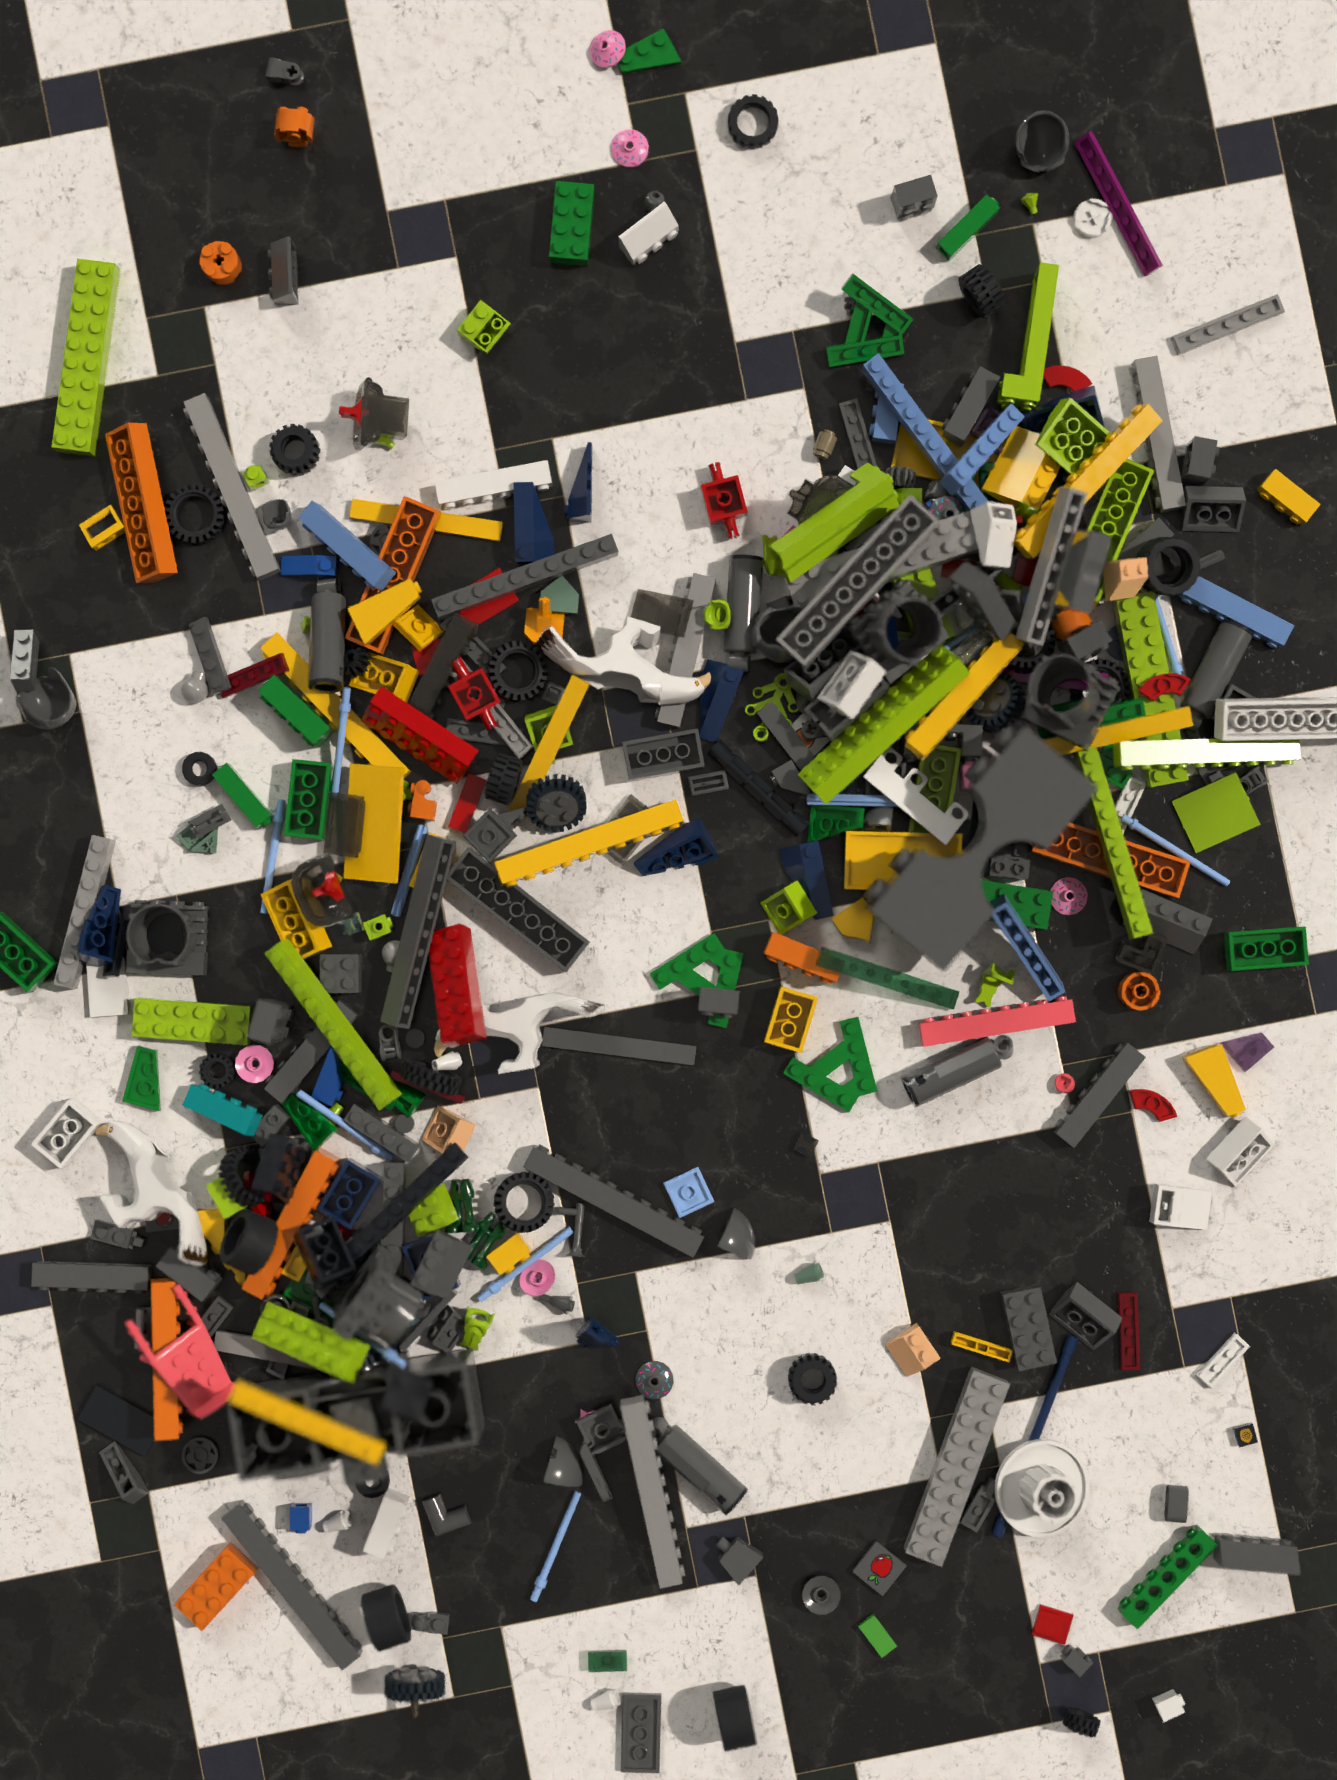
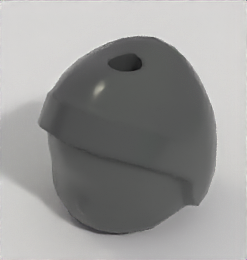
M658 191L649 192L644 201L645 209L649 212L654 210L664 202V195Z

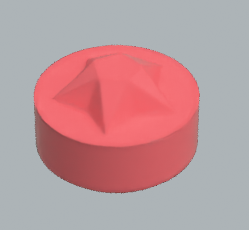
M1063 1073L1056 1077L1055 1087L1061 1093H1069L1074 1089L1075 1081L1072 1076Z

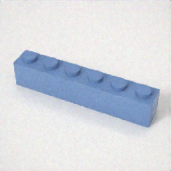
M1011 403L994 419L939 483L953 496L968 482L1025 416Z
M311 501L298 519L304 523L302 527L310 533L313 531L316 534L315 539L322 544L326 543L328 545L327 549L334 555L338 554L341 557L339 560L343 564L353 567L352 572L360 578L363 576L366 579L365 584L370 588L374 589L376 587L383 590L396 574L389 565L322 505Z
M1200 576L1191 589L1178 595L1184 603L1197 605L1200 611L1216 615L1215 618L1219 621L1229 619L1244 625L1254 633L1252 638L1262 639L1267 642L1268 646L1275 649L1285 645L1295 626Z
M1002 894L988 902L995 910L992 917L1047 1000L1051 1001L1065 993L1063 982L1006 895Z

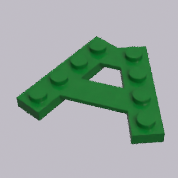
M852 273L841 290L856 301L845 343L826 347L829 367L867 361L878 353L882 358L904 354L902 334L914 320ZM873 313L886 323L882 337L865 340L871 314Z
M1143 698L1110 704L1109 711L1105 713L1104 720L1099 726L1146 716ZM1113 744L1102 746L1101 752L1098 751L1106 779L1123 789L1133 775V772L1131 770H1121V767H1114ZM1077 752L1066 755L1075 760L1074 754Z
M715 933L656 969L650 975L659 990L675 980L698 996L700 987L735 990L743 953L724 949ZM709 959L720 967L717 985L715 986L692 969ZM714 1012L713 1016H709L708 1024L727 1028L729 1017H721V1013Z
M859 1017L839 1021L844 1041L811 1066H807L792 1057L783 1074L847 1112H850L859 1096L877 1092ZM847 1060L850 1061L854 1078L841 1086L826 1077Z

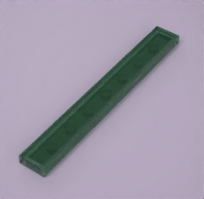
M821 947L816 961V966L953 1010L960 992L825 947Z

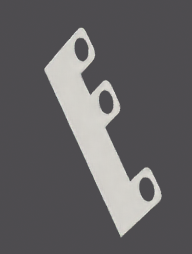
M889 747L879 756L864 775V778L946 845L968 817V811L959 803L954 802L943 813L919 793L928 781L923 773L913 768L903 779L894 772L902 761V756ZM889 752L894 753L897 757L896 763H888L885 755ZM916 773L922 777L920 785L912 783V774ZM957 807L963 811L961 819H955L952 816L953 808Z

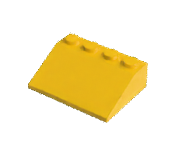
M1016 426L1007 438L995 462V468L990 471L981 490L1006 505H1013L1014 509H1017L1020 502L1024 501L1029 507L1039 510L1061 466L1036 445L1040 436L1039 433Z

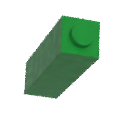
M985 195L937 243L936 249L950 261L998 214L1000 209L998 202L993 197L990 198L988 195Z
M225 763L212 774L256 828L260 829L262 827L264 829L271 824L273 814L231 764Z

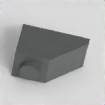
M792 760L771 771L772 776L770 779L775 787L779 786L782 790L804 796L811 793L807 785L797 775L799 772Z

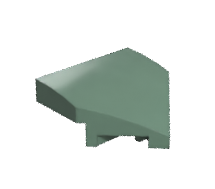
M563 576L541 591L540 598L546 596L550 599V611L578 614L579 594Z
M188 825L176 835L191 852L216 853L218 828L197 838L193 834L191 826Z

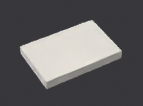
M126 957L122 958L119 977H103L104 965L99 967L86 963L90 1017L130 1014Z

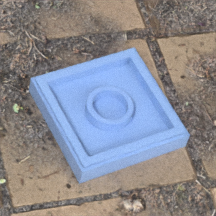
M699 1167L663 1182L679 1218L714 1202Z

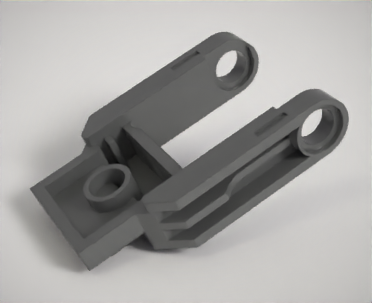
M612 1404L576 1420L583 1435L580 1455L603 1502L612 1499L613 1496L594 1454H599L623 1443L627 1439L624 1420L618 1418Z

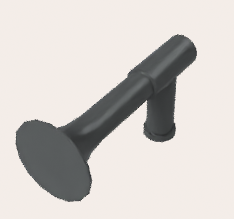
M576 1203V1209L559 1206L558 1215L575 1216L573 1247L567 1256L586 1257L581 1251L585 1203Z

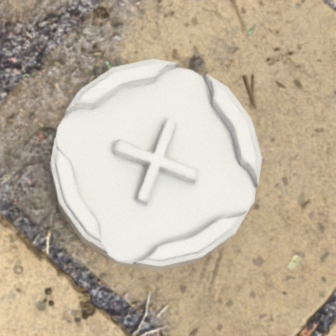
M1088 199L1079 204L1073 217L1076 230L1081 235L1089 238L1103 235L1108 230L1112 221V214L1107 204L1099 199Z

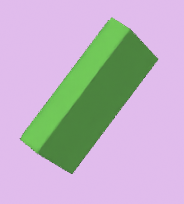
M874 1614L858 1625L881 1658L897 1647V1644Z

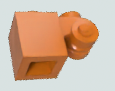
M425 780L411 784L410 794H414L412 802L408 804V813H411L410 817L435 821L437 801L425 798V795L431 792V785Z

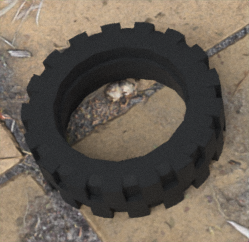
M752 94V96H743L741 100L739 98L731 106L728 114L730 136L733 137L736 143H740L741 147L745 148L746 146L749 147L748 149H754V147L762 148L764 144H769L770 140L775 137L778 129L779 118L777 109L764 96L758 97L757 94ZM753 107L765 112L769 120V125L765 132L757 136H748L738 128L737 118L744 109Z

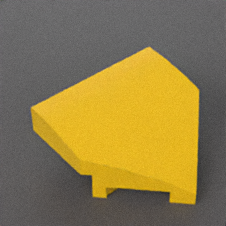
M863 897L833 917L832 921L840 933L846 936L847 939L853 938L870 942L875 918L865 908L868 904Z

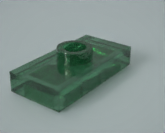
M627 1650L588 1651V1672L627 1671Z

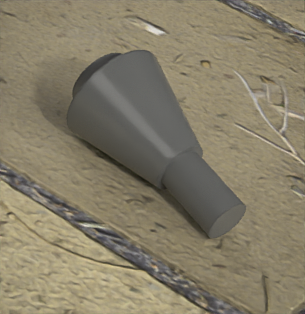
M546 1294L539 1296V1301L549 1303L566 1315L573 1311L575 1301L572 1300V1296H549Z

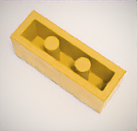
M1274 469L1257 489L1260 492L1259 495L1264 500H1270L1275 504L1274 507L1278 511L1285 512L1290 516V520L1297 525L1300 524L1302 526L1321 505L1277 469Z

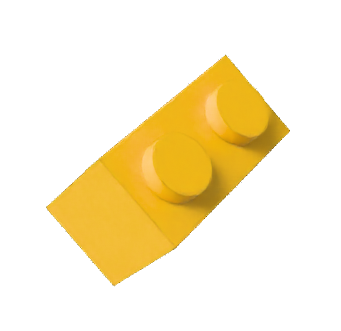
M516 1232L487 1254L486 1257L500 1275L502 1273L507 1275L515 1269L514 1264L518 1261L523 1263L530 1257L529 1253L532 1249L522 1235Z

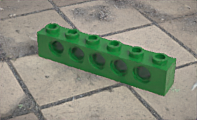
M1198 1525L1195 1528H1190L1186 1533V1537L1173 1546V1551L1169 1555L1163 1556L1159 1561V1565L1146 1574V1579L1142 1583L1136 1584L1132 1589L1133 1592L1120 1601L1118 1607L1120 1613L1138 1630L1218 1545ZM1192 1544H1197V1549L1190 1552L1189 1547ZM1178 1558H1184V1562L1181 1565L1177 1566L1175 1564ZM1165 1572H1170L1168 1579H1162V1575ZM1157 1586L1156 1592L1149 1593L1150 1587ZM1138 1600H1144L1141 1607H1135V1603Z

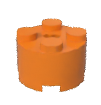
M279 107L276 113L275 139L279 143H281V140L289 142L288 146L306 147L307 142L312 143L314 117L308 113V109L304 107H297L296 109Z
M215 241L205 245L201 250V268L205 275L216 284L227 285L233 283L234 279L241 273V260L234 248L227 242Z
M1070 610L1057 614V619L1054 621L1052 618L1050 619L1052 630H1054L1058 641L1063 640V642L1074 636L1073 633L1078 630L1081 632L1090 627V623L1093 622L1089 614Z
M1132 972L1124 976L1119 982L1118 997L1127 1008L1139 1011L1147 1010L1153 1007L1159 1000L1160 990L1157 980L1148 973ZM1141 987L1142 994L1136 995V988Z

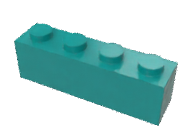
M199 1083V1085L191 1084L182 1106L244 1135H255L263 1116L257 1112V1108L250 1105L245 1107L241 1105L242 1101L232 1097L231 1099L225 1098V1093L215 1090V1092L210 1091V1087L203 1083Z

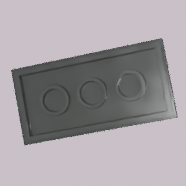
M623 1692L621 1772L659 1773L661 1693Z

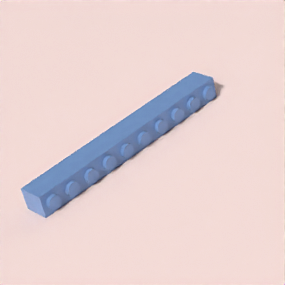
M878 353L863 364L861 371L942 479L958 461ZM971 478L954 494L955 498L964 505L966 512L988 502Z

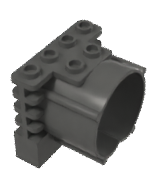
M900 579L894 583L893 589L882 593L878 597L879 600L877 602L867 605L863 609L864 612L859 616L852 617L846 626L847 630L852 633L854 640L859 643V647L866 653V657L873 659L886 671L882 679L888 684H891L908 669L915 666L919 660L940 643H944L945 639L949 637L942 626L938 611L926 601V596L918 595L917 590L912 587L910 580ZM896 606H900L908 612L912 619L913 633L910 638L900 640L897 648L892 651L886 640L885 626L891 611Z
M1050 654L1048 658L1044 655L1042 657L1043 661L1037 665L1031 674L1028 687L1029 694L1025 698L1026 702L1022 703L1024 710L1018 711L1021 714L1019 718L1088 751L1099 731L1097 729L1099 724L1103 722L1105 713H1108L1111 702H1114V697L1121 688L1117 685L1118 682L1115 679L1101 677V674L1096 671V667L1088 663L1084 665L1082 661L1073 656ZM1070 679H1079L1089 684L1085 698L1074 709L1065 713H1056L1050 707L1051 695L1054 689L1062 682Z
M135 900V904H130V922L127 929L129 950H127L126 973L207 975L208 952H206L209 906H204V902H192V906H187L185 902L169 901V905H166V901L150 900V904H147V900ZM165 913H175L183 919L187 928V942L180 955H176L172 951L156 954L150 948L147 933L150 924L156 917Z
M377 1244L333 1304L334 1331L343 1338L350 1339L357 1330L380 1346L388 1349L402 1335L413 1319L418 1307L422 1303V1292L393 1274L394 1254Z

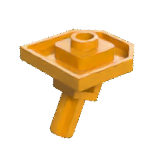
M543 596V598L539 599V608L526 609L524 636L533 645H537V640L546 628L553 627L559 636L563 638L565 613L550 611V599Z

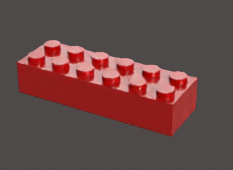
M382 686L369 702L361 719V722L368 728L377 731L382 737L389 739L400 749L407 751L414 758L421 760L432 770L439 772L447 780L456 784L465 775L479 751Z
M459 923L433 932L429 948V959L441 1044L454 1048L486 1039L471 928Z

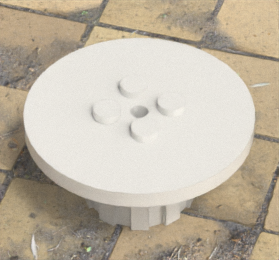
M1050 1439L1031 1440L1016 1447L1002 1462L995 1480V1499L1002 1516L1016 1530L1033 1537H1050L1070 1528L1082 1515L1089 1498V1476L1083 1461L1072 1449Z

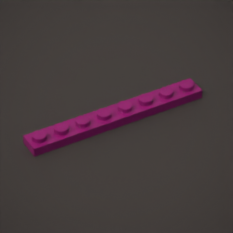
M1087 132L1074 143L1144 276H1149L1163 265L1093 132Z

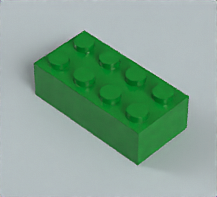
M556 181L549 252L550 263L588 266L595 195L594 184Z
M273 675L259 689L258 692L262 695L260 699L266 705L274 706L276 708L274 712L281 719L289 720L288 726L298 734L301 732L303 734L301 738L312 747L316 745L320 748L335 732L277 676Z
M292 759L284 836L325 841L334 769L332 763Z
M981 880L982 890L987 902L1005 894L1026 927L1047 930L1053 891ZM992 916L987 920L996 922Z
M0 912V968L26 992H34L59 963L4 912Z
M1306 926L1223 933L1227 971L1309 965Z

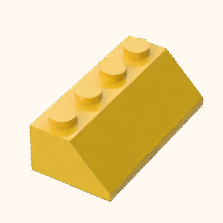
M302 876L290 879L260 894L280 940L289 939L303 960L332 947Z

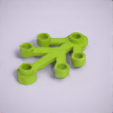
M785 673L778 674L771 684L754 688L753 697L757 700L762 699L766 693L775 691V693L769 699L754 705H747L745 708L747 716H755L760 709L773 701L792 726V722L787 718L780 701L783 693L788 701V711L791 714H796L799 710L798 708L796 710L790 709L791 705H796L790 690L792 687L788 684L785 686L780 685L782 680L786 681ZM759 690L762 692V694L760 696H756L755 692ZM749 708H754L755 710L753 713L747 712ZM763 721L761 726H757L753 731L754 739L758 742L766 741L769 736L768 727ZM763 732L765 735L763 738H759L757 734Z

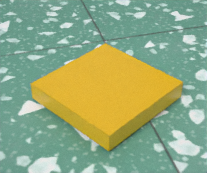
M419 605L413 607L393 623V626L419 651L423 650L445 632Z

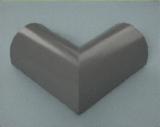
M441 1493L422 1500L435 1537L472 1523L466 1505L447 1511Z

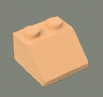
M1147 557L1105 562L1103 566L1105 601L1136 596L1148 578Z
M437 1106L421 1140L442 1154L454 1142L464 1151L476 1125L462 1116Z
M917 1323L885 1344L906 1377L926 1369L941 1359Z

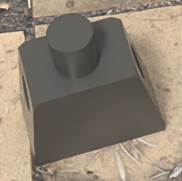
M722 1536L715 1544L722 1551L719 1556V1562L738 1585L744 1581L763 1559V1553L739 1537H735L730 1543Z

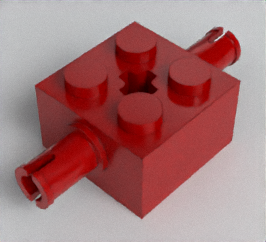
M715 462L716 471L713 463L708 465L713 481L702 484L700 489L710 526L724 523L727 538L730 540L733 539L732 531L734 538L740 536L735 520L747 516L748 511L738 475L724 478L720 462ZM722 497L727 500V504L720 502Z
M459 657L456 660L460 667H458L455 660L450 662L459 678H457V681L449 684L448 687L465 719L469 720L476 715L480 716L488 731L492 729L488 721L491 722L493 727L498 725L490 709L500 703V700L483 668L481 667L471 673V671L467 670L462 658ZM471 689L479 690L478 698L469 697Z

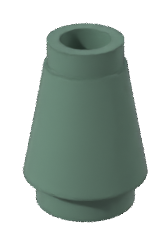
M812 1263L795 1273L794 1277L799 1285L820 1281L821 1278H824V1273L819 1263Z

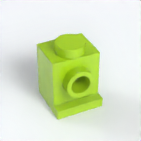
M251 465L242 473L252 491L270 483L261 465Z
M386 914L363 922L370 941L393 932L394 923L391 917H387ZM381 923L382 929L377 930L376 924Z

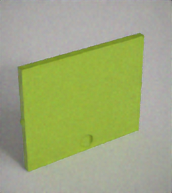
M1236 772L1172 801L1182 822V827L1185 829L1196 853L1261 825L1249 801L1250 798L1247 796Z

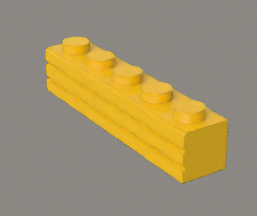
M955 1331L950 1342L952 1345L1006 1362H1010L1013 1353L1012 1349Z

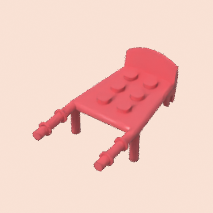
M177 1284L173 1287V1290L177 1295L176 1298L180 1299L185 1307L186 1314L192 1318L186 1322L187 1326L192 1327L154 1355L149 1347V1342H146L139 1332V1326H136L132 1319L126 1321L125 1325L129 1330L128 1334H132L139 1345V1351L142 1350L144 1353L140 1355V1361L152 1365L183 1402L182 1405L187 1408V1413L198 1419H203L228 1402L235 1383L230 1380L206 1326L196 1311V1306L193 1307L186 1295L187 1292L183 1291L180 1284Z

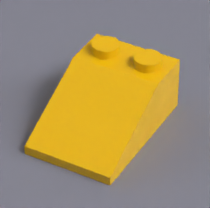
M368 652L371 656L369 661L372 665L367 666L368 672L363 671V676L352 678L349 686L373 696L382 686L407 703L419 671L408 664Z

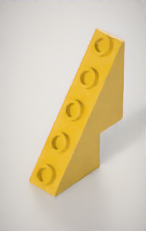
M218 1208L197 1209L204 1239H208L212 1244L210 1246L211 1249L218 1255L220 1254L223 1236L228 1227V1218L224 1220ZM224 1264L228 1270L231 1269L234 1272L236 1281L243 1285L248 1274Z

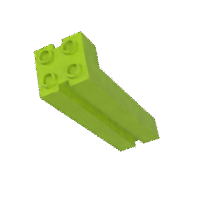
M1040 262L1034 273L1020 375L1004 373L1002 382H999L996 405H1001L1003 409L1012 403L1016 408H1020V411L1027 412L1036 408V405L1040 402L1059 265Z
M867 462L850 474V478L857 482L856 486L771 544L769 547L780 576L790 583L898 508V494L893 488V479L888 473L885 474L877 466L874 467Z

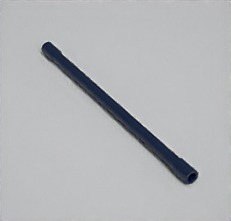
M1068 1334L1061 1357L1028 1441L1040 1439L1066 1368L1079 1339ZM1001 1513L996 1520L992 1534L1003 1538L1008 1522Z

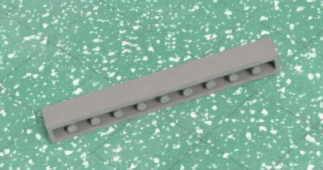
M203 393L184 401L186 408L183 411L186 418L191 419L193 423L190 426L195 437L198 436L200 440L198 447L201 453L205 454L208 459L205 463L209 472L213 471L215 478L212 480L216 489L220 488L222 493L220 496L221 502L224 507H228L230 512L227 514L231 524L236 526L237 530L234 533L238 542L242 541L244 548H242L245 559H249L251 562L249 569L252 576L263 580L281 572L208 396Z
M643 1395L621 1399V1411L659 1587L665 1588L683 1584L682 1576H685L683 1564L679 1565L678 1558H681L680 1547L675 1546L674 1540L678 1539L676 1529L671 1527V1522H674L672 1510L668 1511L667 1504H670L668 1492L664 1493L663 1490L666 1482L664 1474H660L659 1468L662 1467L661 1458L656 1456L655 1452L658 1449L656 1437L652 1438L651 1431H654L652 1419L648 1420L647 1413H650L649 1402L644 1401Z

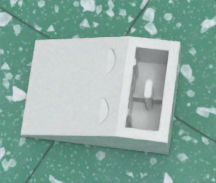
M986 502L970 510L982 566L1010 568L1017 527L1013 505Z
M1154 1183L1149 1222L1172 1227L1207 1230L1212 1191Z

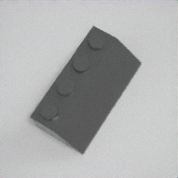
M1140 889L1153 931L1148 936L1194 954L1204 940L1213 919Z
M1222 1533L1221 1536L1215 1535V1543L1218 1547L1214 1550L1213 1559L1222 1568L1300 1575L1298 1550L1289 1539L1281 1538L1279 1541H1272V1538L1269 1537L1253 1539L1249 1535H1241V1538L1233 1537L1229 1533Z

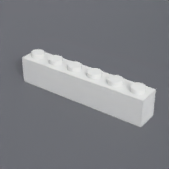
M548 460L434 481L438 503L444 509L455 508V505L462 503L463 506L472 505L474 501L478 500L488 502L492 501L493 497L509 498L512 496L511 494H514V482H533L535 489H538V491L549 490V487L553 486Z

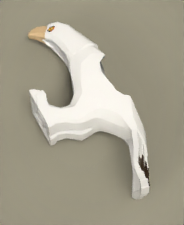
M625 617L622 629L610 637L608 649L604 653L591 658L578 656L563 641L553 627L546 628L537 640L539 651L569 673L590 683L591 686L598 690L606 686L631 690L638 695L641 703H658L659 705L688 703L697 699L711 681V674L709 672L700 677L690 678L669 675L660 671L653 664L638 655L633 646L640 644L648 649L656 646L661 626L631 617Z
M553 992L528 997L524 1004L507 1011L497 1010L492 1003L482 1005L486 1035L508 1038L519 1046L517 1058L504 1060L498 1073L530 1069L540 1065L537 1059V1051L543 1041L540 1024L554 1007L568 1009L586 1017H592L604 1012L605 1004ZM438 1030L435 1037L434 1051L439 1058L448 1046L441 1044L440 1031Z
M114 1121L101 1125L95 1134L110 1137L123 1149L129 1159L135 1185V1197L131 1205H129L128 1199L124 1195L115 1194L99 1197L119 1228H133L140 1221L156 1220L162 1213L175 1215L180 1221L179 1259L196 1266L206 1264L209 1261V1256L195 1202L191 1192H186L179 1188L167 1173L165 1163L168 1155L155 1143V1138L147 1135L132 1124Z

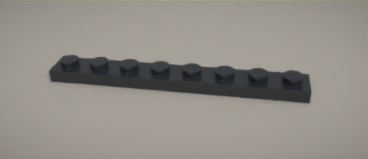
M454 1142L346 1245L354 1264H358L469 1158L457 1143Z

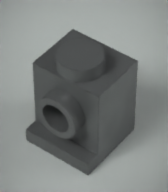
M1068 1644L1061 1651L1060 1657L1063 1662L1079 1677L1093 1664L1091 1658L1088 1655L1086 1656L1079 1647L1075 1649L1071 1644Z

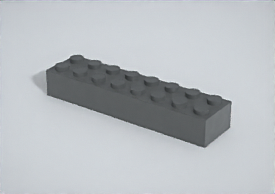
M468 847L448 872V881L563 971L568 972L589 945L590 941L518 885L509 888L506 885L501 886L495 867Z

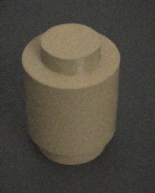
M826 429L824 432H819L813 447L814 456L824 460L831 456L837 441L834 432Z

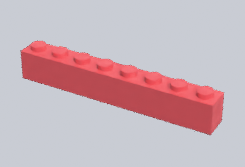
M1061 996L1056 997L1053 1002H1048L1047 999L1037 1000L1035 1005H1029L1028 1002L1018 1003L1016 1008H1010L1009 1005L1000 1006L998 1011H991V1008L981 1009L979 1014L973 1015L972 1011L960 1013L961 1017L953 1018V1014L941 1016L942 1020L934 1021V1017L922 1019L923 1023H918L921 1045L926 1047L1074 1023L1076 1019L1072 999Z

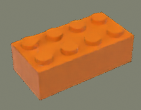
M771 932L763 954L767 955L765 959L775 963L778 960L783 961V966L793 970L798 967L802 969V974L813 977L815 974L820 976V981L830 985L832 982L837 983L845 963L844 960L775 932Z
M230 1542L178 1598L174 1606L203 1631L255 1574L258 1567Z

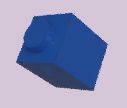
M293 1503L290 1506V1531H295L297 1534L307 1533L312 1527V1503Z

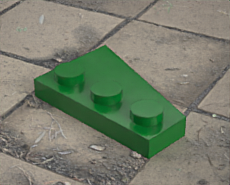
M663 28L626 48L624 56L617 65L622 74L645 71V69L663 68L666 65H680L682 61Z
M811 805L807 842L819 841L846 833V831L863 828L865 808Z
M137 1046L122 1102L161 1111L157 1050Z
M297 1092L293 1093L282 1105L312 1150L315 1151L338 1128L319 1111L297 1097Z

